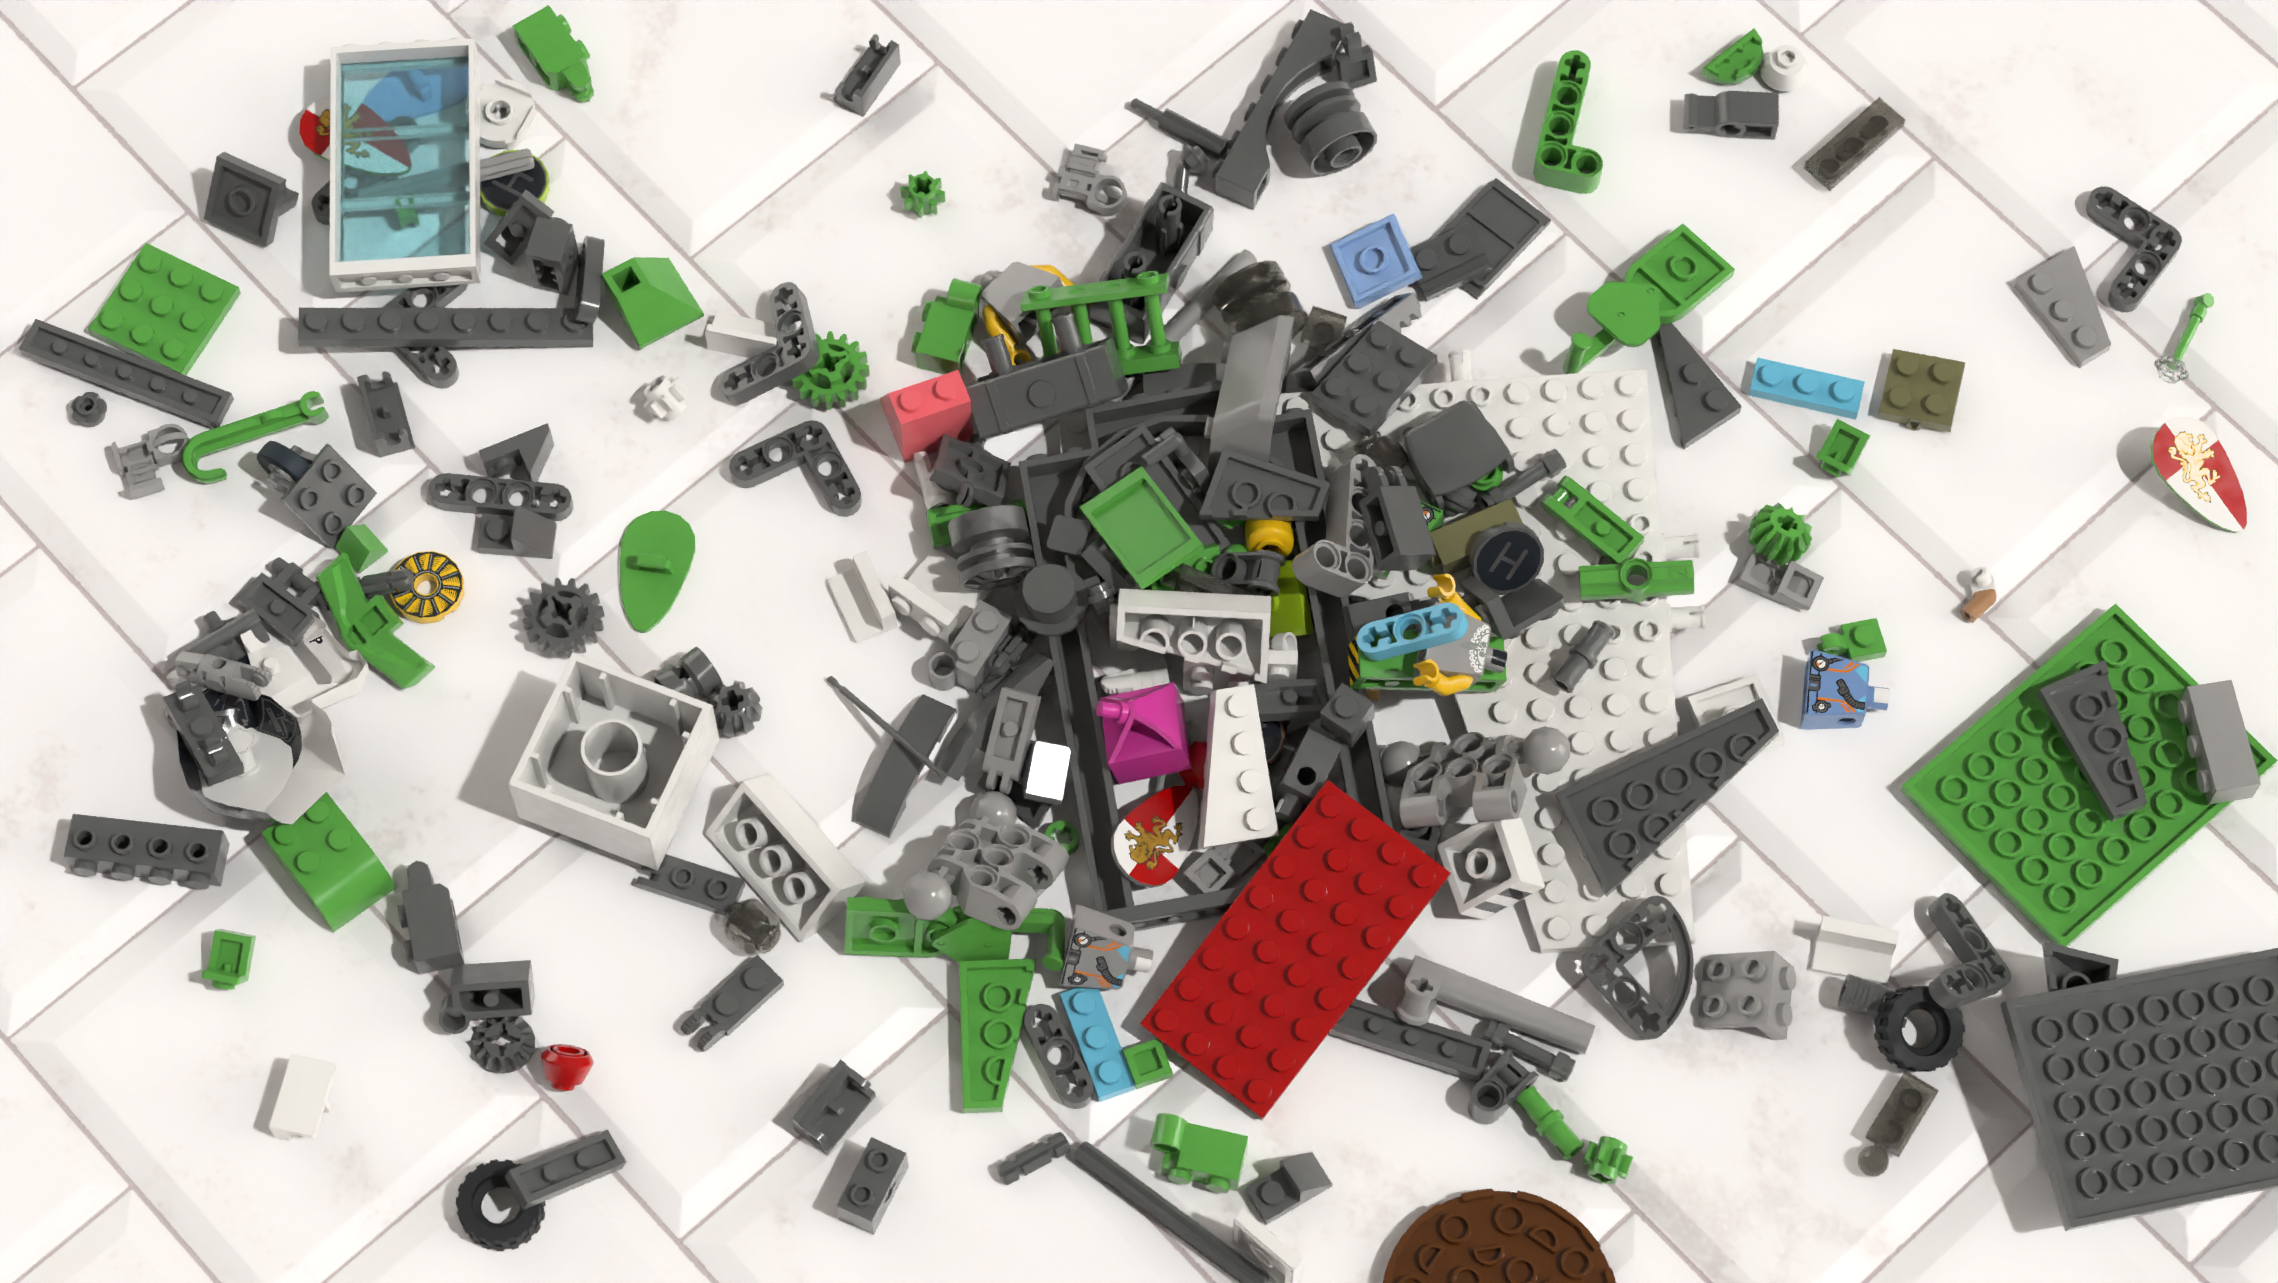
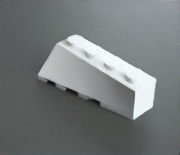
M1120 589L1116 641L1162 654L1165 652L1184 657V660L1198 664L1200 661L1221 667V671L1235 675L1238 672L1252 676L1254 680L1267 684L1271 596Z

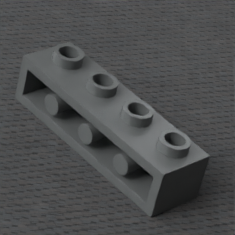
M73 814L64 858L71 870L83 876H95L96 873H105L125 881L133 880L134 877L148 878L149 881L161 885H169L171 881L185 882L193 888L207 889L209 885L221 886L230 844L223 830Z

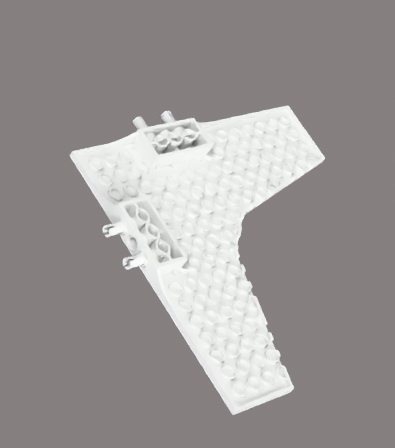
M1462 349V364H1459L1458 350H1454L1448 354L1451 382L1419 384L1371 438L1312 403L1311 393L1313 391L1280 394L1276 415L1290 408L1312 410L1325 481L1329 482L1331 473L1355 455L1363 454L1370 457L1376 466L1384 469V472L1390 466L1400 467L1402 472H1404L1403 476L1406 478L1407 485L1415 486L1419 500L1429 505L1431 504L1421 491L1414 474L1398 450L1397 442L1404 439V435L1408 430L1459 401L1472 400L1480 409L1485 419L1496 429L1514 460V471L1507 474L1503 470V479L1498 486L1499 489L1537 465L1539 457L1547 451L1550 452L1556 449L1561 454L1567 467L1560 474L1552 479L1547 475L1513 497L1512 501L1523 524L1536 533L1544 548V563L1535 579H1541L1562 594L1566 604L1558 609V613L1552 618L1539 620L1527 627L1526 631L1519 637L1504 640V651H1507V681L1496 692L1461 691L1454 693L1455 700L1467 733L1478 732L1483 734L1484 737H1492L1493 740H1496L1499 736L1509 735L1513 743L1524 742L1532 730L1547 726L1556 728L1564 733L1570 742L1569 760L1558 772L1549 775L1537 773L1529 768L1526 763L1519 764L1527 791L1518 818H1521L1524 823L1545 888L1524 898L1540 952L1587 951L1645 899L1657 895L1665 897L1672 903L1687 928L1691 944H1695L1686 825L1684 824L1606 897L1556 799V793L1678 737L1669 634H1672V630L1706 628L1704 604L1700 606L1670 607V604H1667L1666 596L1648 597L1640 602H1631L1625 598L1581 601L1579 566L1608 565L1613 563L1560 520L1549 515L1540 505V502L1547 494L1552 495L1558 489V482L1564 476H1568L1644 536V543L1628 560L1640 558L1647 562L1666 561V559L1700 557L1698 534L1665 537L1664 533L1661 534L1647 369L1473 380L1472 352ZM1085 408L1060 415L1061 454L1066 449L1081 447L1084 450L1091 449ZM1182 435L1188 447L1208 470L1211 439H1204V435ZM1161 437L1155 439L1158 443L1162 441ZM1180 466L1176 468L1178 472L1183 470ZM1092 481L1080 507L1100 494ZM1196 487L1192 491L1203 505L1206 496ZM1476 491L1478 493L1474 499L1476 504L1468 512L1458 513L1454 517H1445L1443 514L1444 524L1442 527L1486 509L1480 499L1486 492ZM1569 498L1564 505L1571 509L1577 502ZM1079 507L1075 519L1089 522ZM1214 520L1231 545L1239 543L1246 546L1245 525H1235L1233 529H1230ZM1292 521L1294 546L1289 556L1286 557V561L1294 560L1300 554L1294 521ZM1091 524L1085 550L1100 537ZM1428 560L1416 570L1390 571L1386 580L1372 576L1369 582L1349 594L1348 597L1362 602L1404 592L1412 593L1414 599L1428 597V588L1438 586L1437 582L1433 579V575H1440L1442 572L1439 567L1433 568ZM1471 567L1451 575L1455 581V591L1460 597L1464 596L1459 582L1471 575L1474 577ZM1635 574L1627 578V581L1634 586H1640L1646 582L1645 578L1641 575ZM1509 593L1498 595L1500 596V598H1502ZM1402 608L1396 609L1393 612V616L1404 614ZM1595 620L1604 622L1614 631V636L1597 656L1598 663L1593 669H1588L1572 693L1559 689L1553 683L1552 677L1556 675L1570 656V648L1574 644H1579ZM1491 632V637H1498L1493 632ZM1650 903L1647 906L1650 913L1642 921H1640L1637 914L1631 918V921L1642 928L1646 937L1652 934V931L1646 928L1652 921L1658 920L1660 923L1665 921L1663 912L1666 908L1663 904L1656 907ZM1625 927L1618 931L1616 942L1621 948H1634L1638 944V934L1634 929ZM1668 927L1645 947L1674 945Z

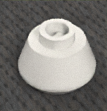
M1781 45L1763 58L1760 72L1768 86L1778 91L1789 92L1800 88L1806 82L1809 67L1805 57L1798 48L1791 45Z

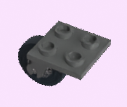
M269 441L257 455V461L268 474L266 481L272 483L275 490L284 494L280 500L328 548H333L346 527L353 524L377 494L330 444H325L316 455L304 451L296 445L289 449L278 442Z

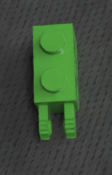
M548 5L512 25L516 44L547 87L555 91L567 88L577 102H589L592 96H594L587 63L590 54L580 39L575 41L570 35L572 31L565 17L562 14L557 16Z

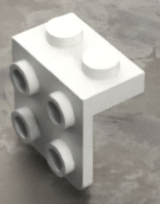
M936 548L928 554L907 580L899 574L893 578L888 584L891 605L898 612L905 616H910L920 623L922 628L929 634L938 636L949 644L963 628L979 601L985 602L991 595L992 589L972 591L963 589L960 586L958 577L961 571L956 568L955 562L957 560L943 550Z

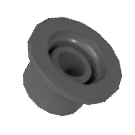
M1042 564L1033 568L1021 579L1015 591L1014 607L1020 622L1029 631L1041 636H1060L1071 632L1083 621L1088 610L1086 597L1089 595L1083 579L1073 570L1056 564Z

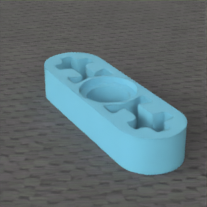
M1442 603L1367 623L1358 632L1357 644L1368 659L1380 661L1457 641L1466 633L1468 620L1458 605ZM1453 616L1455 620L1451 621V627L1445 629L1443 625L1447 623V617ZM1428 621H1432V623L1434 624L1431 626V628L1428 624ZM1420 624L1422 630L1418 637L1412 640L1403 638L1404 630L1409 625ZM1380 635L1382 639L1378 640V646L1372 647L1371 644L1374 642V637ZM1394 636H1395V638H1396V640H1397L1396 643H1394V642L1391 640V638H1394Z

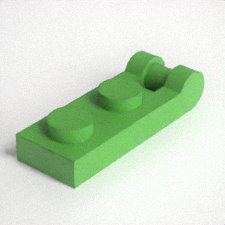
M1564 476L1558 482V489L1552 495L1547 494L1540 502L1541 507L1549 515L1560 520L1613 564H1624L1644 543V536L1568 476ZM1569 498L1577 502L1571 509L1564 505Z

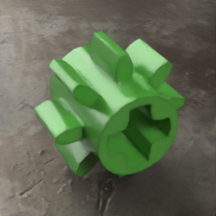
M927 171L916 176L908 175L909 187L902 186L900 188L901 197L906 199L904 201L905 211L913 210L918 214L919 218L930 213L938 214L937 202L943 203L946 201L945 191L940 190L942 188L941 178L933 179L928 175Z
M1609 1136L1600 1137L1598 1144L1590 1141L1583 1160L1584 1165L1590 1166L1588 1175L1598 1182L1610 1185L1616 1183L1617 1177L1626 1179L1633 1160V1156L1626 1155L1628 1146L1624 1142Z

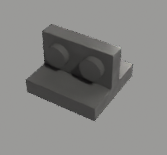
M222 152L216 157L204 219L267 247L273 243L278 217L296 206L299 193L286 187V179L231 154Z

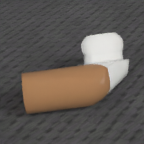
M1977 567L1971 572L1973 598L1960 609L1962 616L1971 623H1974L1997 599L1994 576L1990 574L1986 567Z

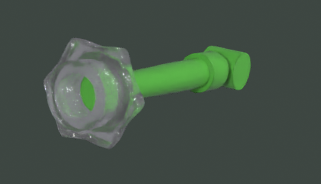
M2210 293L2194 298V307L2189 315L2190 319L2173 356H2166L2155 360L2154 365L2161 380L2174 384L2188 378L2189 373L2181 359L2199 324L2203 322L2207 313L2206 309L2214 305V297Z

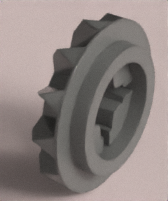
M521 1016L488 1018L481 1026H477V1032L474 1040H472L474 1053L479 1063L495 1073H511L522 1068L531 1059L535 1049L534 1032ZM503 1029H506L509 1039L516 1042L507 1044L504 1056H502L498 1044L492 1042L499 1040Z

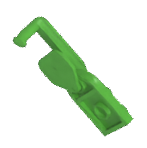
M1682 223L1630 266L1624 282H1606L1590 295L1586 305L1587 312L1603 329L1591 339L1584 333L1577 332L1572 335V343L1563 365L1564 374L1579 373L1616 341L1627 347L1643 345L1659 331L1660 324H1670L1682 319L1732 278L1735 268Z
M869 896L859 898L847 897L844 954L919 958L936 957L946 954L958 963L959 961L1009 959L1011 932L1048 934L1047 955L1042 958V964L1052 971H1060L1064 967L1065 919L1058 910L1033 908L1019 928L1008 931L964 914L960 906L949 907L945 914L929 921L917 919L910 913L905 906L904 898L875 899Z

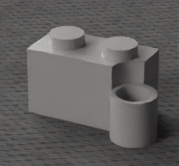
M980 600L951 645L950 653L939 652L930 658L928 672L931 685L937 690L948 691L958 684L977 694L980 686L989 675L990 670L986 667L987 660L1013 630V617ZM940 667H947L952 670L946 676L934 673Z

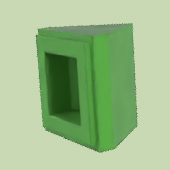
M365 524L347 526L336 545V549L340 553L348 554L352 567L359 574L388 552V549Z

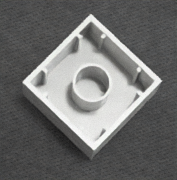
M572 652L508 783L519 818L658 871L720 740L713 705Z

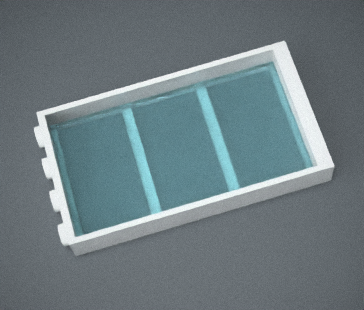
M453 37L449 40L439 41L418 39L414 42L406 43L383 41L373 45L349 43L339 47H331L329 276L335 292L481 284L479 55L474 38Z

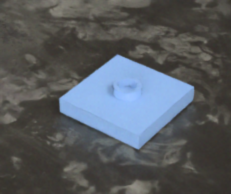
M1394 213L1329 245L1357 309L1423 278Z

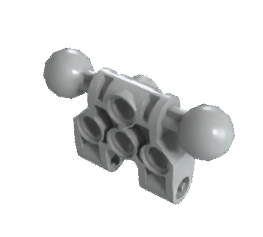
M1547 726L1532 730L1524 742L1513 743L1509 735L1499 736L1496 740H1493L1492 737H1484L1481 733L1470 732L1459 736L1456 740L1451 741L1449 745L1445 742H1436L1433 744L1431 751L1421 752L1413 743L1397 741L1388 744L1381 752L1379 758L1384 781L1391 786L1403 788L1399 803L1400 818L1404 828L1411 829L1443 826L1451 809L1457 806L1473 807V812L1478 822L1517 819L1527 791L1519 764L1526 763L1529 768L1537 773L1549 775L1558 772L1569 760L1570 742L1564 733L1556 728Z
M991 790L974 799L969 810L970 819L962 822L958 829L948 834L946 843L937 853L936 857L931 860L927 871L916 874L908 880L903 891L904 903L907 910L917 919L930 921L939 918L948 911L952 902V895L957 896V901L964 914L1004 930H1015L1019 928L1037 903V895L1032 887L1047 889L1068 864L1069 855L1062 844L1022 824H1015L1017 808L1014 802L1006 794Z

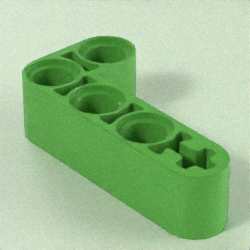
M1579 50L1568 51L1559 60L1536 150L1533 175L1544 186L1579 194H1589L1594 192L1600 184L1603 160L1596 151L1573 145L1591 69L1589 57ZM1571 73H1576L1575 82L1568 80ZM1561 101H1568V102H1571L1572 104H1571V105H1564V104H1561L1560 102H1561ZM1560 131L1563 132L1565 135H1555L1552 132ZM1552 161L1557 165L1548 166L1544 162ZM1587 169L1592 173L1584 174L1581 173L1579 170Z

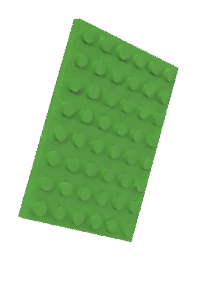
M2116 603L1905 782L1900 790L2053 944L2069 947L2234 802L2229 801L2208 805L2205 792L2201 793L2198 788L2196 775L2199 769L2196 758H2191L2188 752L2187 737L2189 732L2186 723H2182L2179 719L2177 705L2188 686L2199 684ZM2106 660L2108 667V678L2111 688L2114 689L2118 701L2117 709L2122 724L2125 725L2128 735L2127 743L2131 756L2135 759L2147 800L2144 808L2113 822H2110L2037 696L2039 689ZM2246 730L2260 779L2275 766L2278 760Z

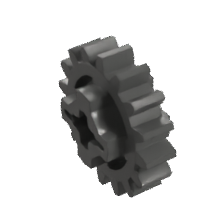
M555 578V587L552 588L542 583L541 589L543 593L538 595L531 592L529 596L533 605L523 606L524 614L527 617L522 619L524 629L529 630L527 632L529 642L537 641L538 651L541 653L549 647L553 658H556L560 651H565L567 657L570 658L575 648H578L582 653L587 652L585 642L589 641L596 644L598 640L594 631H603L604 629L603 621L600 618L605 615L603 606H599L598 594H590L589 585L586 583L578 589L574 578H570L567 585H562L560 579ZM547 606L546 613L541 615V612ZM557 611H559L561 616H564L566 619H569L570 625L567 623L566 620H563L560 616L558 617ZM586 621V624L580 630L581 623Z

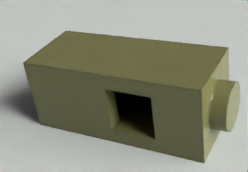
M1512 499L1429 532L1436 555L1429 559L1433 568L1439 567L1442 574L1450 575L1471 567L1469 553L1475 540L1484 530L1492 526L1496 528L1504 525L1503 522L1509 521L1523 524Z

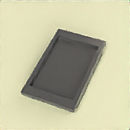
M1495 178L1436 237L1471 221L1493 268V271L1460 286L1474 298L1478 299L1551 223V219Z

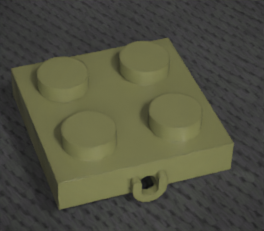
M1893 349L1878 419L1907 424V428L1914 431L1924 427L1951 432L1965 362ZM1911 422H1916L1918 425L1914 426Z

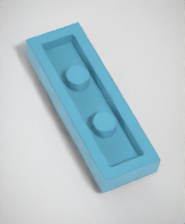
M1757 357L1749 396L1856 420L1865 381Z
M1078 987L1060 993V1000L1085 1067L1092 1078L1098 1102L1134 1091V1080L1099 988Z

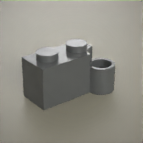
M531 960L454 965L450 984L451 994L447 995L442 1001L439 1024L444 1031L450 1034H458L467 1029L470 1019L532 1015L535 991ZM458 1010L464 1015L454 1017L449 1015L448 1011Z

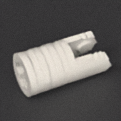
M914 453V462L926 509L957 505V493L955 491L943 490L935 482L930 481L932 469L927 453Z
M1163 668L1103 678L1101 688L1105 693H1109L1108 696L1167 684L1170 683L1168 670Z

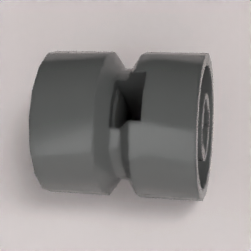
M697 646L679 657L677 666L669 664L652 676L654 683L695 699L698 696L708 697L714 692L715 687L723 683L711 661Z

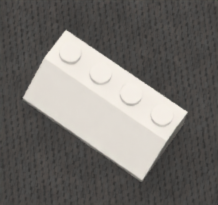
M771 774L743 781L705 833L800 942L807 940L846 909L847 897L855 898L867 882Z

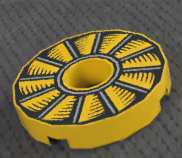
M434 551L417 552L404 558L395 567L394 570L406 568L413 572L415 577L413 580L414 587L411 590L399 592L397 589L395 593L390 594L396 608L408 620L421 624L436 623L445 619L444 616L448 615L451 611L454 612L460 606L465 594L463 575L457 563L447 555ZM429 580L437 583L436 590L431 594L423 595L417 591L418 586L424 581Z

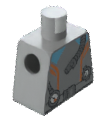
M1076 905L1064 953V967L1061 970L1060 985L1118 990L1123 987L1127 969L1145 973L1150 972L1153 950L1133 947L1135 927L1131 923L1085 906Z

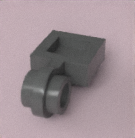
M1098 573L1085 577L1083 581L1089 595L1086 597L1088 604H1093L1098 615L1110 611V604L1116 602L1114 586H1110L1107 580H1101Z

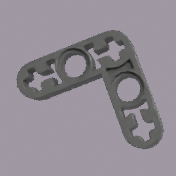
M2101 186L2095 188L2088 198L2086 204L2088 216L2093 221L2138 248L2115 278L2108 293L2110 306L2119 312L2128 313L2139 306L2176 257L2182 244V236L2175 227L2115 189ZM2104 200L2110 203L2109 206L2103 209L2097 206L2098 203H2102ZM2119 209H2122L2118 220L2115 219L2114 215L2118 213ZM2129 217L2138 218L2142 222L2143 228L2138 231L2130 230L2126 227L2124 220ZM2168 239L2170 244H2167L2162 249L2160 255L2158 256L2154 253L2159 241ZM2138 262L2150 263L2154 268V273L2148 276L2142 275L2136 270L2135 264ZM2130 282L2134 283L2135 286L2131 295L2125 299L2119 296L2120 292H2124Z
M792 282L782 283L770 295V307L779 345L730 369L722 376L719 389L733 404L740 405L809 371L817 364L820 351L807 298L796 284ZM788 301H789L790 307L792 308V309H790V310H788L787 307H786V305L788 304ZM801 321L798 330L788 333L789 327L794 322ZM797 345H801L804 348L801 350V353ZM776 364L775 370L770 375L763 376L766 367Z
M468 284L436 286L437 289L441 288V295L438 294L435 286L408 288L384 308H404L405 306H408V308H421L415 306L413 301L417 295L423 293L430 294L433 297V301L427 307L422 308H444L467 289ZM395 347L435 388H449L458 380L459 369L457 362L445 347H427L424 352L417 354L409 351V347ZM433 357L440 367L448 368L447 374L436 373L435 367L431 362Z
M810 420L738 452L730 461L729 469L732 481L741 488L755 487L806 463L826 502L835 514L842 517L852 516L861 507L860 488L828 429L819 421ZM812 433L814 437H818L819 443L813 445L811 441H807L806 435ZM793 440H796L797 446H800V453H796ZM776 447H784L790 452L789 457L781 462L772 460L769 454ZM763 455L764 463L767 467L763 469L762 462L759 463V456ZM826 461H833L839 466L837 473L831 476L822 475L818 468ZM746 464L749 468H752L753 473L746 475L744 471L741 472L740 466ZM839 483H841L845 495L851 496V502L845 504L843 500H839L836 487Z
M1943 893L1929 906L1928 913L1932 922L1962 964L1942 971L1929 983L1928 989L1931 997L1938 1005L1945 1009H1954L1995 995L2011 981V973L1964 904L1954 895Z

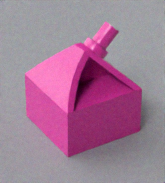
M1173 682L1100 698L1095 711L1096 715L1101 716L1103 719L1107 763L1119 784L1192 769L1184 702Z

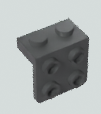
M1472 575L1459 582L1464 596L1461 598L1482 619V622L1490 625L1491 632L1503 641L1519 637L1526 631L1527 627L1539 620L1552 618L1558 613V609L1566 604L1563 595L1541 579H1534L1528 586L1517 592L1509 593L1502 598Z

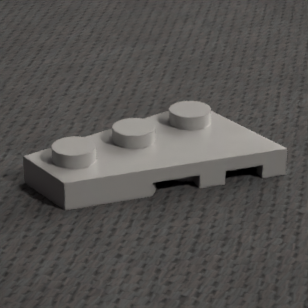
M2075 245L2016 281L2014 287L2079 368L2109 351L2111 342Z

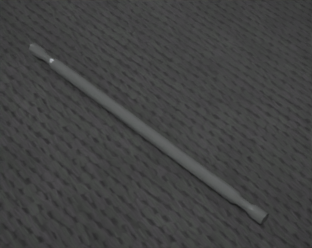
M833 676L828 677L827 682L839 689L841 694L929 769L934 770L937 776L942 780L947 777L946 772L935 766L933 761L845 686L840 685Z

